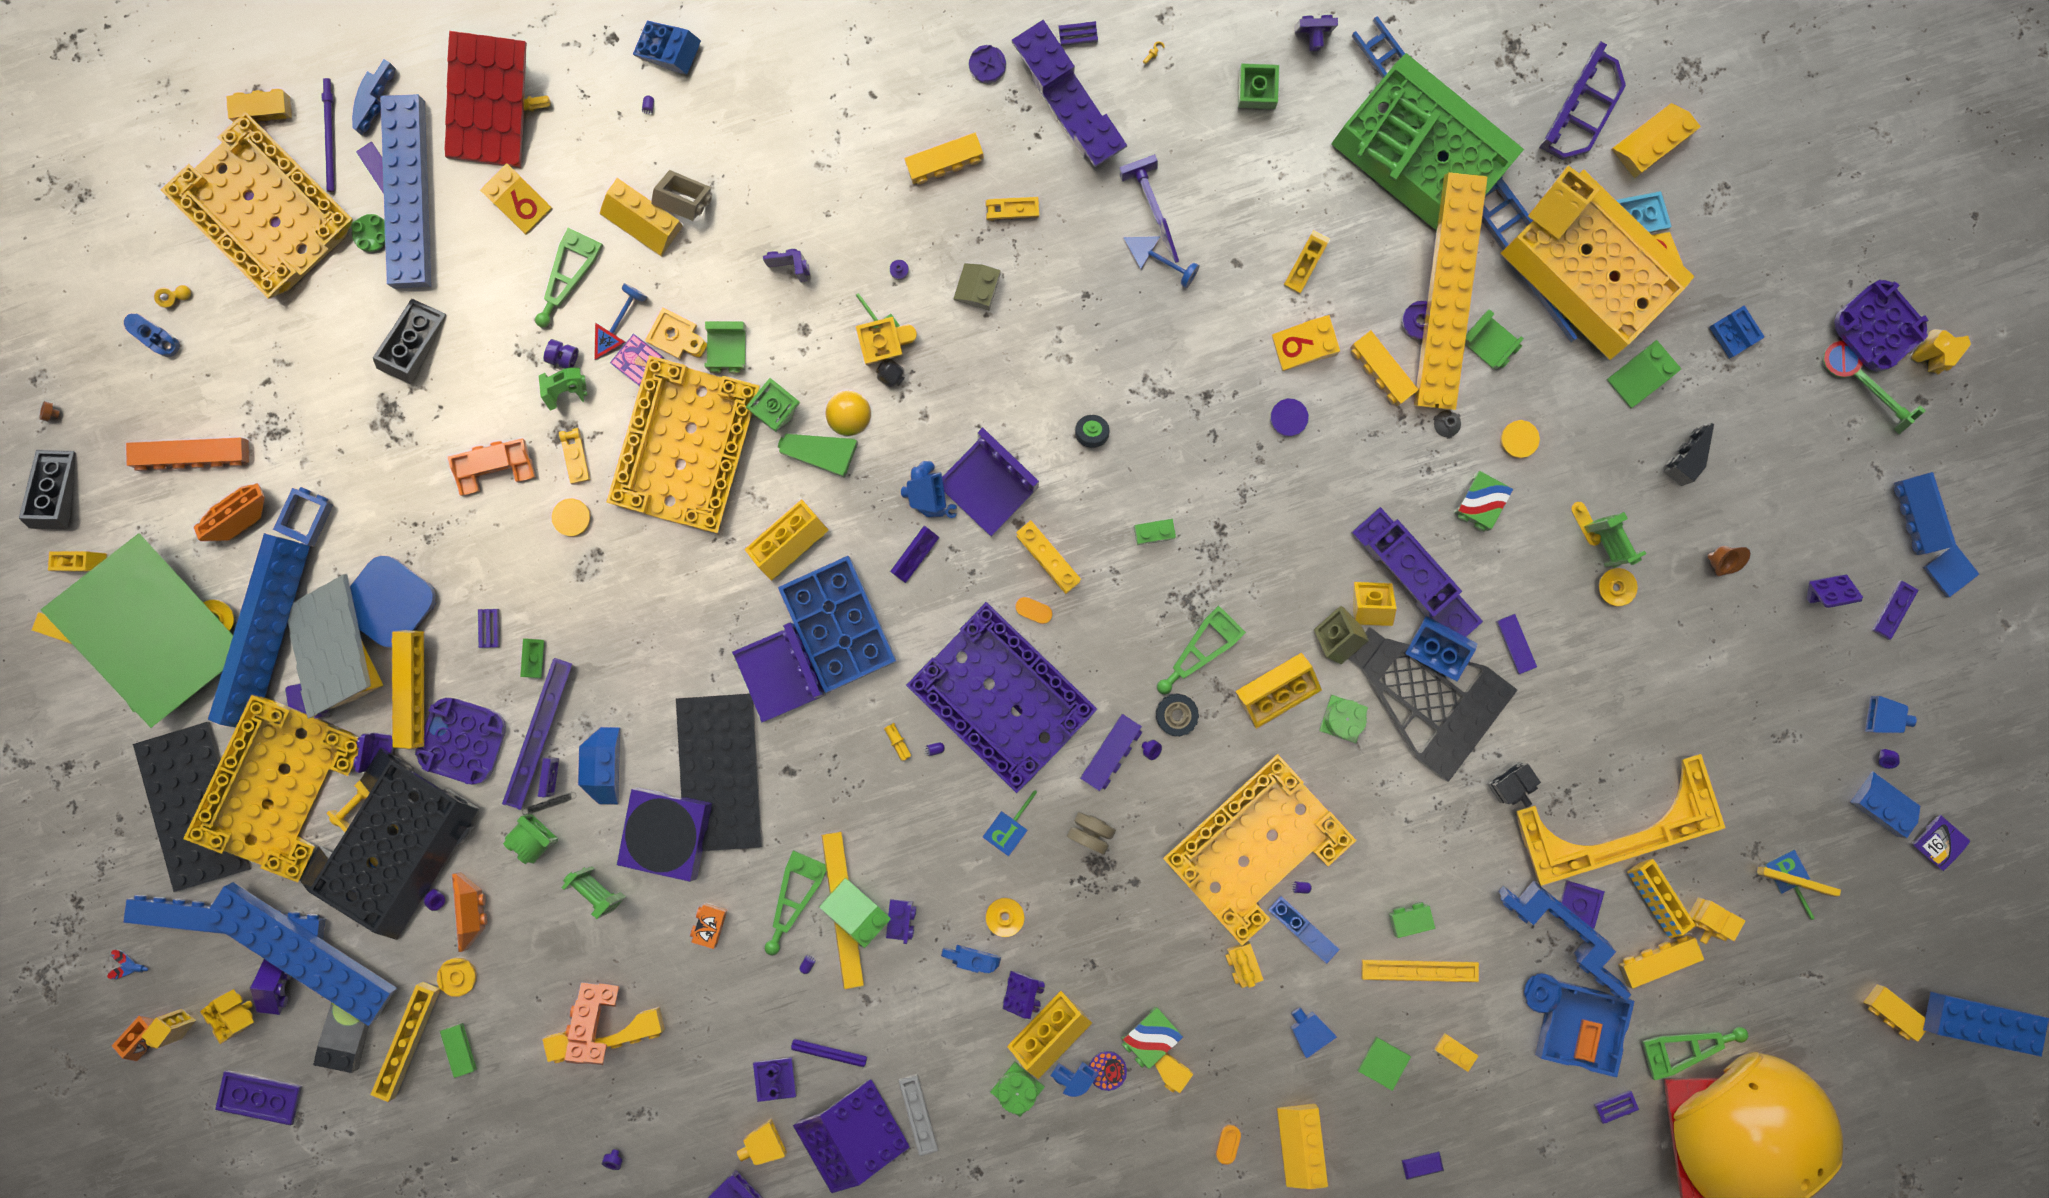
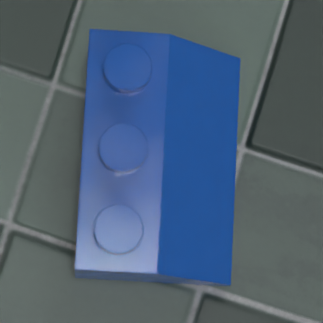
M1425 616L1405 654L1457 682L1476 651L1478 643Z
M1873 771L1850 801L1852 805L1896 837L1908 838L1918 824L1921 806Z

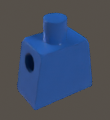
M1871 696L1865 732L1904 733L1905 727H1914L1917 719L1916 716L1908 715L1907 705L1882 696Z
M1299 1007L1291 1013L1296 1020L1291 1029L1306 1058L1337 1038L1314 1012L1306 1015L1302 1008Z

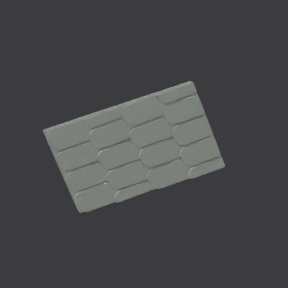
M347 574L333 579L331 582L293 602L288 625L297 662L296 669L302 688L301 695L308 719L327 709L353 702L384 686L360 637Z

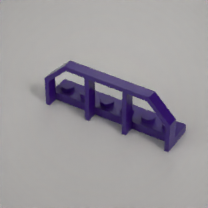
M1602 41L1592 50L1590 58L1574 83L1570 94L1558 112L1545 139L1539 146V148L1561 160L1586 154L1591 150L1626 86L1619 60L1606 54L1604 50L1607 44ZM1602 60L1613 66L1619 86L1613 99L1586 84L1589 78L1592 79L1595 75L1597 62L1601 63ZM1587 93L1609 105L1597 128L1569 114L1570 111L1574 112L1578 106L1579 101L1577 98L1579 95ZM1568 122L1593 135L1587 147L1563 153L1550 145L1557 143L1561 136L1559 133L1561 127L1565 128Z

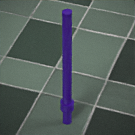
M323 78L321 100L324 103L326 191L334 192L332 103L334 101L333 94L331 93V79Z

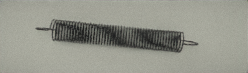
M561 795V796H559V797H556V799H569V798H572V796H570V797H562L563 795ZM549 799L547 801H544L543 803L540 802V804L547 805H539V803H537L535 805H532L531 807L529 806V808L536 809H528L527 812L536 810L540 811L542 809H545L540 807H552L554 805H557L550 803H564L569 800L551 801V799Z

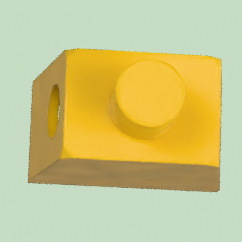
M772 1119L748 1134L743 1140L746 1147L737 1151L741 1162L751 1157L754 1165L785 1157L787 1154Z

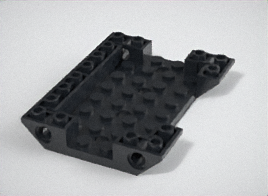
M380 747L360 779L370 792L334 851L330 852L321 845L318 846L299 880L309 893L371 932L398 940L458 845L456 842L467 827H469L480 808L448 788L440 789L413 772L414 767ZM412 791H416L419 794L417 802L412 801L410 798ZM391 824H395L399 829L396 835H393L389 830ZM371 857L376 858L378 861L376 868L369 865ZM350 890H353L357 893V899L355 901L351 900L348 897V893Z

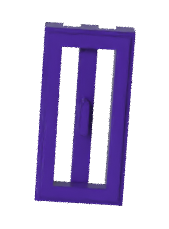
M1096 21L1058 26L1061 46L1098 42ZM1092 28V29H1088V30L1063 32V31H1070V30H1078V29ZM1093 34L1092 37L1064 40V37Z
M478 609L479 648L499 647V609ZM484 613H486V644H484ZM490 613H493L494 643L492 644Z
M1630 1090L1594 1104L1602 1124L1639 1110L1633 1093ZM1628 1097L1630 1098V1099H1628V1100H1625V1101H1623V1102H1620V1103H1618V1104H1615V1105L1610 1106V1107H1608V1108H1605V1109H1603V1110L1601 1109V1108H1603V1107H1606V1106H1608V1105H1611V1104H1613V1103H1616V1102L1621 1101V1100H1623V1099H1626V1098H1628ZM1631 1103L1633 1105L1629 1108H1626L1609 1116H1604V1114L1617 1110Z

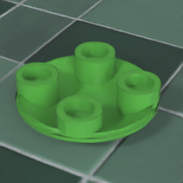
M366 214L352 223V238L358 248L367 252H374L385 245V222L383 218L376 214Z

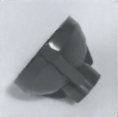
M1445 410L1434 416L1436 432L1443 437H1447V439L1452 438L1461 428V415ZM1452 419L1453 425H1449L1447 420Z

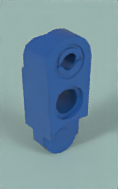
M137 313L128 314L124 318L125 329L155 353L165 357H172L178 353L180 343L169 332ZM151 330V335L147 337V332ZM167 342L171 343V347L169 349L165 348V344Z
M957 945L956 950L943 948L941 953L942 957L953 960L952 964L957 965L956 967L976 973L994 972L999 967L1001 957L961 945Z

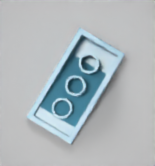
M1661 191L1616 200L1649 233L1672 227Z

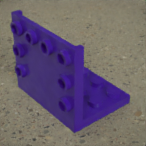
M982 427L977 432L978 441L947 471L942 480L944 492L992 537L1039 488V480Z
M791 622L783 625L784 630L732 652L757 709L761 723L826 696L797 629Z
M871 1079L864 1082L824 1112L800 1120L793 1125L831 1193L861 1185L910 1147Z

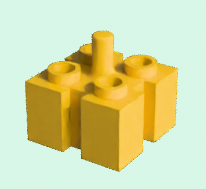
M1699 897L1689 913L1696 927L1705 930L1700 938V942L1704 944L1708 943L1711 936L1725 942L1727 939L1735 941L1745 923L1744 919L1725 910V908Z
M234 989L214 999L200 1011L207 1024H210L213 1028L212 1032L219 1044L240 1034L254 1023L253 1016L248 1010L252 1008V1002L246 1001L241 1004L243 1002L242 997Z

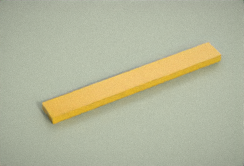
M841 832L821 835L830 894L844 878L848 880ZM834 922L843 988L849 989L864 986L858 943Z

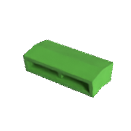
M461 1023L440 1030L453 1077L456 1078L477 1070L464 1024Z

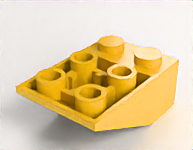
M1568 165L1533 208L1528 217L1559 240L1600 189Z

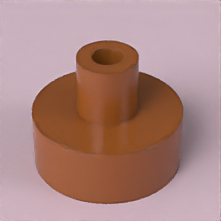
M44 401L41 406L39 419L49 421L50 417L58 418L60 411L53 409V403Z

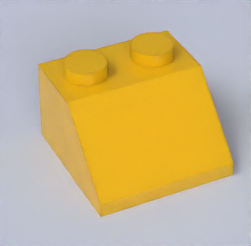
M1354 582V619L1360 625L1393 626L1397 608L1392 583Z

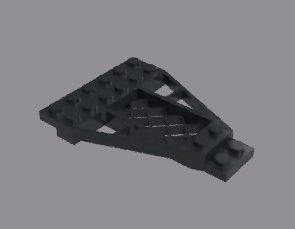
M1369 627L1365 632L1369 641L1349 657L1348 660L1358 666L1370 681L1414 754L1415 759L1449 782L1518 690L1489 667L1469 661L1468 666L1478 668L1481 671L1466 691L1463 692L1447 680L1444 674L1438 673L1431 667L1405 654L1409 644L1388 638L1385 639ZM1400 652H1402L1403 654H1405V656H1398V655L1400 654ZM1406 658L1408 669L1398 670L1396 659ZM1410 659L1420 667L1411 668ZM1393 663L1394 671H1387ZM1422 669L1423 681L1413 682L1412 670ZM1425 670L1436 679L1427 680ZM1408 671L1410 682L1400 683L1398 672ZM1395 673L1396 684L1386 685L1385 674ZM1437 681L1438 692L1428 693L1427 682ZM1424 683L1425 694L1415 695L1414 684ZM1441 683L1451 689V691L1442 692ZM1410 684L1412 696L1402 697L1400 686ZM1397 686L1398 695L1388 687ZM1383 691L1411 712L1403 725H1401L1383 695ZM1452 693L1454 704L1444 705L1442 694ZM1439 694L1440 706L1430 707L1429 696ZM1425 696L1427 707L1417 709L1415 697ZM1412 698L1413 706L1404 699ZM1454 706L1451 709V711L1447 714V716H1445L1444 707ZM1441 708L1442 719L1432 720L1431 709ZM1420 710H1427L1428 717L1422 714ZM1415 716L1435 730L1419 753L1405 731ZM1434 722H1441V724L1438 726Z

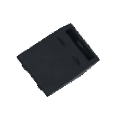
M1713 423L1703 424L1700 428L1696 427L1689 435L1691 437L1687 443L1684 442L1678 448V455L1672 457L1666 463L1667 468L1664 473L1680 486L1695 482L1706 468L1714 429Z

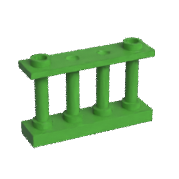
M1404 88L1400 92L1395 91L1390 99L1392 104L1367 141L1362 140L1356 149L1359 151L1357 157L1361 158L1365 153L1387 167L1391 173L1389 178L1393 181H1396L1441 115L1435 109L1432 113H1426L1402 97L1405 93ZM1397 103L1422 119V122L1425 124L1421 130L1418 128L1414 129L1391 114ZM1386 120L1412 136L1413 142L1410 146L1402 145L1380 130ZM1375 136L1400 152L1399 155L1402 158L1398 163L1396 161L1393 163L1369 147Z
M1625 512L1599 518L1584 526L1587 533L1594 532L1601 536L1600 540L1611 559L1604 563L1605 567L1612 566L1615 568L1627 563L1634 565L1642 561L1641 557L1646 555L1645 551L1635 552L1622 527L1624 525L1622 522L1628 519Z
M592 866L584 867L582 870L574 873L570 872L564 878L565 884L561 888L563 890L571 887L576 889L593 905L595 910L591 915L596 919L613 912L626 898L621 892L611 894L590 875L595 869Z

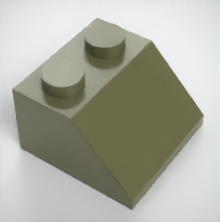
M964 263L953 300L990 311L1001 276V270L983 264Z
M1342 606L1337 608L1314 629L1326 657L1339 664H1343L1369 641L1363 627Z

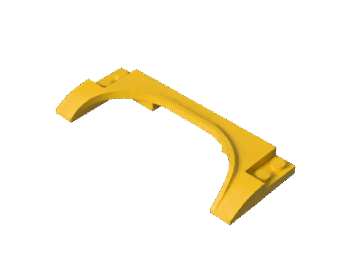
M1698 754L1682 759L1681 778L1677 796L1670 810L1660 821L1645 830L1596 845H1577L1566 842L1555 836L1545 827L1539 818L1535 805L1516 811L1525 848L1528 849L1539 885L1549 884L1725 829L1702 755Z

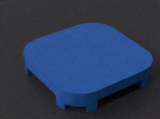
M391 556L373 558L350 586L359 630L384 647H392L393 631H415L431 609L433 610L436 605L435 588L398 559Z

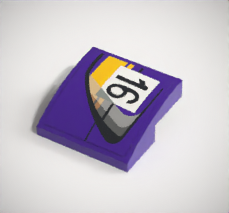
M1940 814L1926 826L1927 830L1913 842V845L1944 871L1970 843V839Z

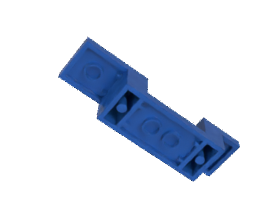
M1535 881L1527 887L1519 898L1504 885L1498 891L1501 895L1500 899L1503 901L1502 904L1510 911L1514 909L1518 917L1525 923L1530 922L1534 925L1548 910L1556 918L1560 916L1569 929L1572 931L1576 929V932L1584 940L1574 952L1577 957L1576 961L1580 964L1579 967L1586 973L1591 972L1595 977L1594 979L1602 986L1606 984L1610 989L1609 991L1618 999L1622 997L1627 1000L1631 996L1625 984L1603 967L1616 953L1608 940Z

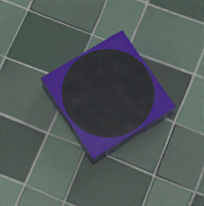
M641 787L631 789L617 865L688 882L696 880L702 857L703 838L707 831L712 803L691 798L673 797L664 792Z

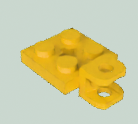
M663 307L645 339L647 343L678 359L681 358L684 351L694 357H702L707 348V343L694 333L697 328L695 323ZM675 329V336L668 338L669 335L667 334V331Z

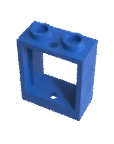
M300 487L299 490L292 488L273 530L306 545L315 547L333 504L328 503L329 499L319 494L317 497L310 495L311 491ZM299 496L320 505L307 535L286 526Z

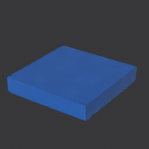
M1958 546L1947 548L1923 567L1947 598L1951 597L1979 575L1978 571Z

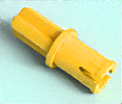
M528 96V98L524 99V111H534V109L550 107L551 101L549 96L533 98Z
M895 723L885 727L884 730L892 743L890 745L894 746L901 761L910 758L911 754L903 741L904 737H901Z

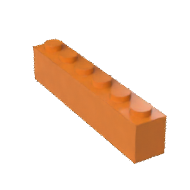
M239 437L126 443L127 466L133 467L135 471H146L147 467H153L154 470H166L167 466H172L173 469H185V466L192 465V468H204V465L210 464L211 467H223V464L242 466V463H249V440Z

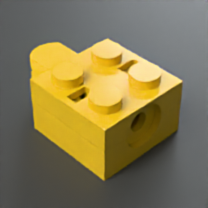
M893 317L855 326L866 365L903 356L901 345L912 343L917 337L916 329L912 325L907 324L896 327Z

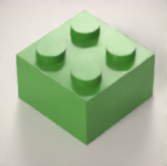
M1241 63L1238 80V108L1276 109L1279 91V65Z

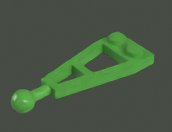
M569 227L567 228L559 243L545 292L544 300L547 301L543 312L538 313L535 317L537 326L544 328L550 324L549 315L553 307H560L594 264L603 247L602 243ZM566 249L587 258L572 279L559 273ZM559 280L566 283V287L557 298L552 297L556 281Z
M1218 605L1204 619L1173 666L1175 670L1167 680L1163 679L1158 682V692L1163 695L1169 694L1172 690V684L1180 676L1183 679L1232 647L1246 632ZM1208 624H1210L1227 643L1205 657L1194 645ZM1191 651L1200 661L1184 671L1180 666Z
M792 851L784 871L773 927L776 930L772 940H769L764 947L768 955L773 956L779 952V941L783 932L787 933L822 883L826 873L825 863L797 851ZM791 871L815 881L800 904L785 898ZM784 904L796 909L786 925L780 923Z
M1736 1027L1732 1033L1723 1036L1720 1032L1658 1036L1644 1040L1642 1044L1652 1079L1658 1080L1675 1075L1725 1049L1724 1043L1731 1041L1743 1043L1748 1039V1032L1743 1027ZM1715 1039L1716 1044L1702 1052L1700 1051L1698 1040ZM1689 1041L1693 1056L1671 1067L1665 1043Z

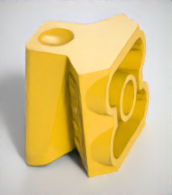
M1933 329L1928 333L1925 341L1921 342L1911 355V359L1917 363L1929 359L1928 372H1934L1939 375L1944 370L1949 371L1955 366L1970 347L1969 336L1954 337L1946 330Z

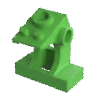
M566 368L551 376H547L546 373L538 375L540 395L550 411L557 408V397L565 391L576 393L581 401L584 402V396H587V391L583 390L587 389L585 375L580 374V368Z

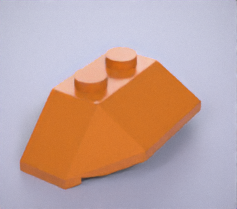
M256 483L254 485L242 486L211 507L202 517L200 523L194 526L198 540L227 541L261 519L265 497L260 485Z
M459 872L452 874L458 952H463L469 949L485 929L487 915L484 913L483 906L486 903V898L482 894V889L463 873Z

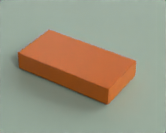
M1584 1019L1581 1020L1574 1058L1595 1062L1603 1024Z

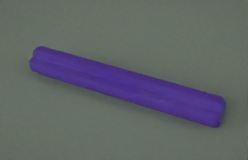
M794 1039L791 1045V1050L855 1066L865 1067L867 1057L797 1039Z

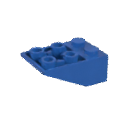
M647 20L633 55L668 70L687 75L702 40L688 29Z

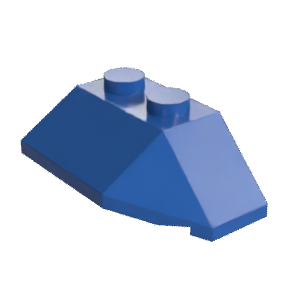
M600 727L579 746L578 785L598 804H619L620 727Z

